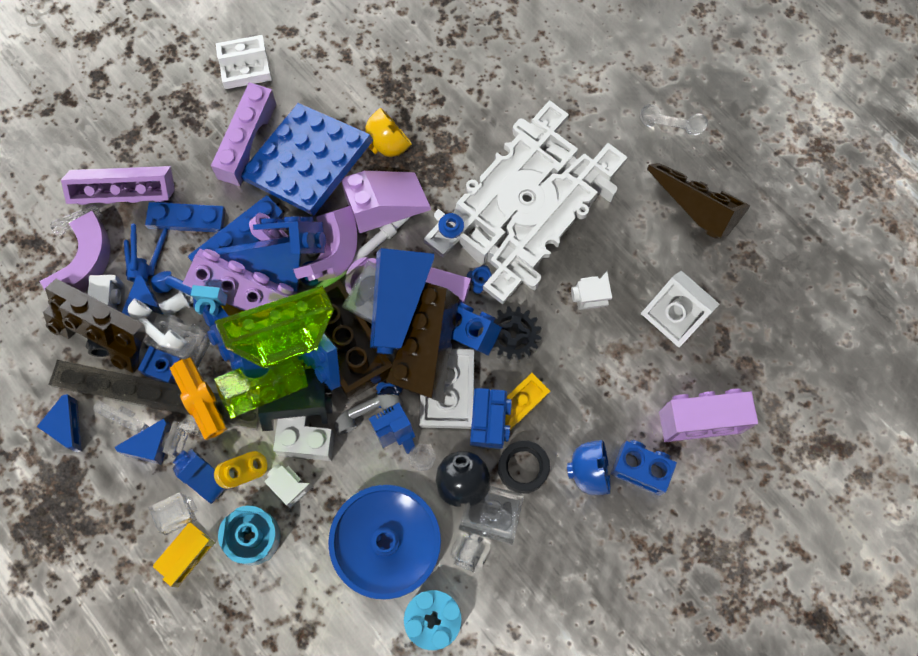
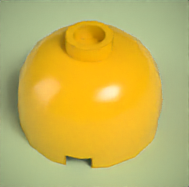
M382 108L376 110L367 120L365 132L370 134L373 139L369 148L374 154L380 152L386 157H395L404 153L412 145L404 132L397 127L393 119Z

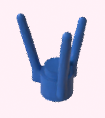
M131 224V252L129 241L124 240L126 276L128 281L134 282L137 275H139L147 282L148 276H154L155 265L168 232L167 229H163L150 265H148L147 260L137 258L136 224Z

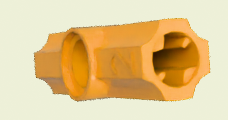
M189 357L174 363L170 370L182 393L180 394L181 400L191 416L193 415L204 439L209 440L221 435L227 430L226 424L215 405L217 401L211 388L203 381L193 359Z

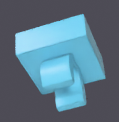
M192 286L191 296L197 301L195 311L198 314L202 315L204 307L210 305L209 313L212 316H217L219 312L218 305L226 306L227 295L220 288Z

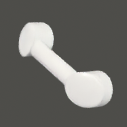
M133 299L128 306L129 316L143 323L145 332L159 346L173 350H182L187 341L172 330H169L164 335L146 319L152 310L143 302Z

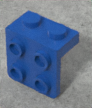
M313 217L261 219V224H253V230L289 229L291 254L325 253L326 235L323 231V222H313Z

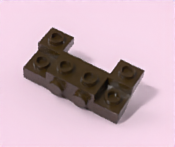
M57 278L45 288L50 306L43 311L46 327L54 335L60 334L67 339L78 333L108 349L110 361L116 368L125 369L131 373H134L139 368L140 348L146 335L143 323Z

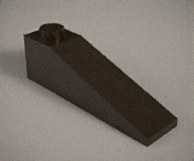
M660 163L650 164L647 167L652 176L695 223L705 229V233L710 237L722 238L729 235L750 207L749 204L726 192L721 191L717 193L709 191L708 184L701 181L692 180L689 182L685 174Z

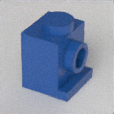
M149 346L138 370L148 378L174 387L176 380L171 373L170 367L181 359ZM163 362H166V366L160 369Z

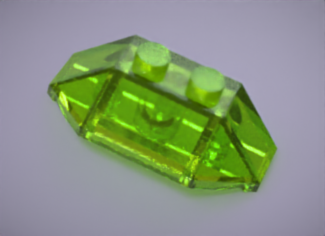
M322 285L215 320V324L226 349L262 368H266L317 350L334 309Z

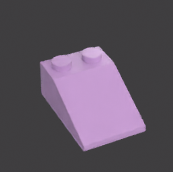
M362 171L346 176L341 181L359 233L431 210L415 172Z

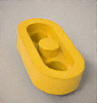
M258 451L245 453L218 464L214 471V479L224 489L237 487L262 477L267 471V460ZM254 460L257 462V469L253 466ZM230 469L234 471L233 478L229 475Z

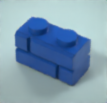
M474 389L470 446L502 449L504 442H509L510 426L505 425V415L511 414L512 399H507V391Z

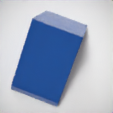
M68 394L62 395L37 427L66 448L76 453L82 452L78 402Z
M162 419L115 446V449L124 456L162 465L173 427L168 421Z

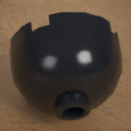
M458 451L449 454L437 468L436 486L438 494L446 503L455 507H461V504L470 503V506L476 505L486 497L490 490V474L486 463L478 455L469 451Z

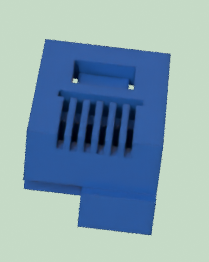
M400 403L393 405V410L389 407L390 412L388 408L386 409L387 413L384 410V415L380 412L382 417L378 413V419L376 415L369 418L382 448L397 441L398 445L403 444L406 454L416 450L412 440L416 436Z

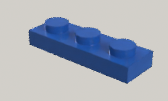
M149 202L145 226L148 229L218 233L223 229L226 210L224 206Z

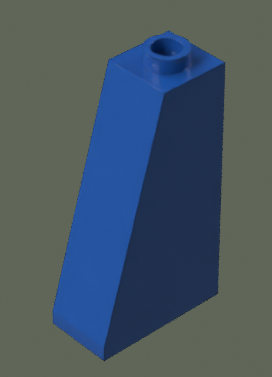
M289 236L212 250L220 255L219 258L228 262H239L246 270L252 273H263L269 277L270 281L278 285L279 283L289 285L294 289V292H297L299 279L296 278L293 269L300 267L301 254H291Z
M381 248L377 252L370 348H377V353L393 354V350L402 347L434 261V254Z

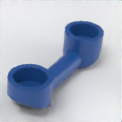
M171 271L160 272L151 278L152 289L155 292L165 293L175 288L191 296L192 288L183 284L182 280L172 276ZM193 298V307L195 309L197 301Z

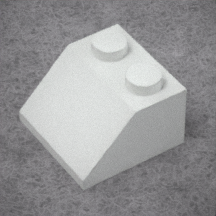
M679 271L648 304L641 315L680 348L720 304L684 272Z

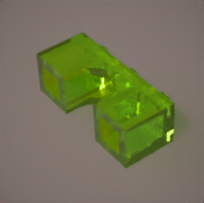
M292 348L267 357L269 371L261 377L249 378L239 368L214 378L219 397L230 418L244 414L308 386L304 367Z

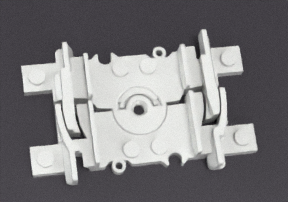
M550 100L532 119L531 124L522 118L517 120L513 125V135L516 138L512 142L504 144V150L509 154L501 156L499 153H496L495 161L480 176V184L476 180H469L466 183V192L468 194H464L458 200L454 214L459 215L463 219L464 230L462 234L456 238H446L439 232L437 224L424 238V243L443 258L459 241L462 247L478 263L484 265L488 261L497 270L483 285V290L501 304L506 302L522 282L534 291L538 288L541 275L536 270L539 267L540 261L543 258H549L551 254L545 245L550 243L559 247L561 236L574 223L575 216L578 219H585L587 217L589 208L598 197L597 193L609 202L613 200L617 192V186L610 180L628 158L607 143L594 159L583 154L577 160L578 148L556 133L566 122L569 114ZM529 195L532 200L525 202L522 197ZM438 209L434 213V218L439 223L440 218L445 214ZM454 222L447 223V226L453 228L456 226V224ZM509 222V224H508L507 227H506V232H507L508 236H507V238L504 240L505 231L503 230V228H504V226ZM475 227L476 229L472 233L471 238L468 237V233Z

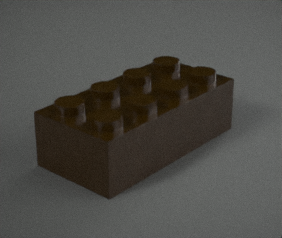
M338 280L300 301L298 304L337 348L341 388L347 398L351 400L387 379L392 363L386 354L377 353V348H370L371 329L362 315L346 306L350 295L342 282Z

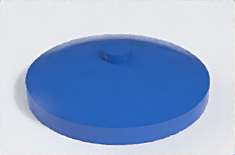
M395 485L372 486L354 494L338 510L329 532V554L336 573L349 588L373 599H395L419 588L433 572L440 554V529L429 505L414 492Z

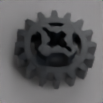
M507 306L506 313L497 310V318L494 323L502 327L491 351H498V359L505 355L506 362L509 363L511 357H515L517 363H519L522 355L527 359L530 358L531 353L529 350L537 351L538 346L535 343H540L542 337L536 334H539L542 328L541 326H535L538 320L537 317L529 318V310L524 314L521 313L520 306L516 308L515 312L511 310L510 306ZM506 320H511L506 324H502ZM521 322H523L528 327V329H526ZM511 331L516 332V338L511 337ZM498 340H502L506 347H504ZM521 344L526 345L521 349L515 350V348Z

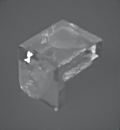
M184 419L183 423L173 421L170 432H167L163 438L162 447L164 449L162 452L176 458L183 451L189 434L203 437L197 423L188 419Z

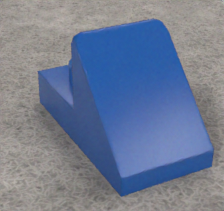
M137 275L122 313L129 316L128 306L133 299H137L147 305L152 312L163 315L150 285L142 276Z

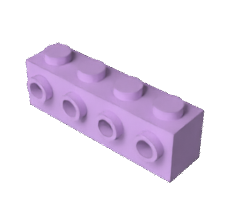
M171 166L70 170L61 179L66 204L161 202L169 200L175 190Z
M199 249L183 281V284L191 288L193 285L220 288L227 295V304L256 317L263 316L295 302L297 293L289 285L279 283L278 285L270 281L269 277L263 273H252L246 270L239 262H228L219 258L220 255L210 249Z

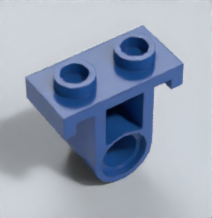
M192 448L188 452L183 450L174 459L173 463L175 466L172 469L176 477L190 486L210 504L225 490L214 479L215 469Z

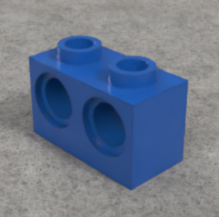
M460 302L457 308L455 330L452 331L451 339L489 356L502 327L494 323L496 318L484 312L476 315L473 313L474 308ZM462 318L461 324L457 326L458 321ZM483 327L482 334L478 336V331Z
M635 440L625 441L621 445L610 475L659 496L666 493L677 462L670 460L671 456L664 452L655 451L654 453L645 449L646 446L641 442ZM626 455H633L637 459V467H631L627 464ZM652 465L661 468V478H657L652 474Z

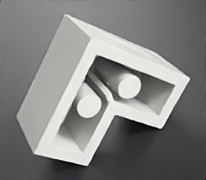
M311 416L278 419L273 451L282 457L331 461L335 434L332 429L309 427Z

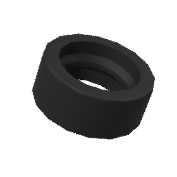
M529 440L510 444L502 452L498 462V474L502 483L509 490L518 494H529L538 490L547 480L550 472V460L546 451L538 444ZM529 452L537 458L540 470L538 476L533 481L520 483L510 476L508 462L514 454Z

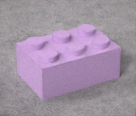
M742 389L727 390L722 395H715L714 391L700 393L699 397L689 398L688 394L676 395L659 411L664 442L737 435L746 432L758 424L752 391L742 392Z

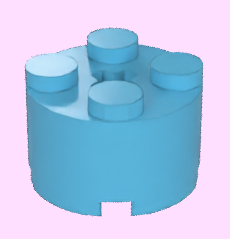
M242 506L235 509V511L224 518L218 531V542L225 555L232 561L244 565H259L270 560L280 544L281 535L277 521L269 513L255 506ZM252 530L255 533V537L250 539L249 542V540L245 539V534H250Z
M437 590L421 592L409 602L405 610V631L409 639L422 649H443L456 639L460 631L461 612L455 600L448 594ZM434 611L438 613L437 618L441 620L439 626L434 625L431 629L427 627L428 622L424 619L426 614L432 615Z

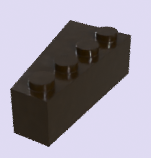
M425 282L404 342L397 351L386 382L443 404L445 403L446 394H444L445 381H448L449 374L447 365L449 354L452 352L451 336L452 331L455 330L459 301L457 295L447 288Z

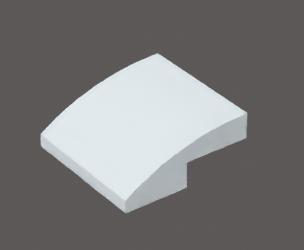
M263 35L216 43L224 89L246 86L249 82L256 84L272 81Z

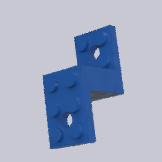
M296 301L238 327L221 305H218L219 312L217 316H212L209 313L210 305L205 306L206 311L203 312V317L206 324L210 327V330L207 331L210 342L214 346L218 345L224 361H230L231 368L236 377L241 376L247 385L303 359L308 367L311 366L315 370L318 380L321 383L325 382L331 391L341 386L337 348Z

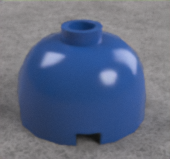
M603 440L591 441L580 445L573 453L572 462L567 463L569 479H574L576 486L582 492L589 495H604L611 492L610 475H608L607 467L609 463Z

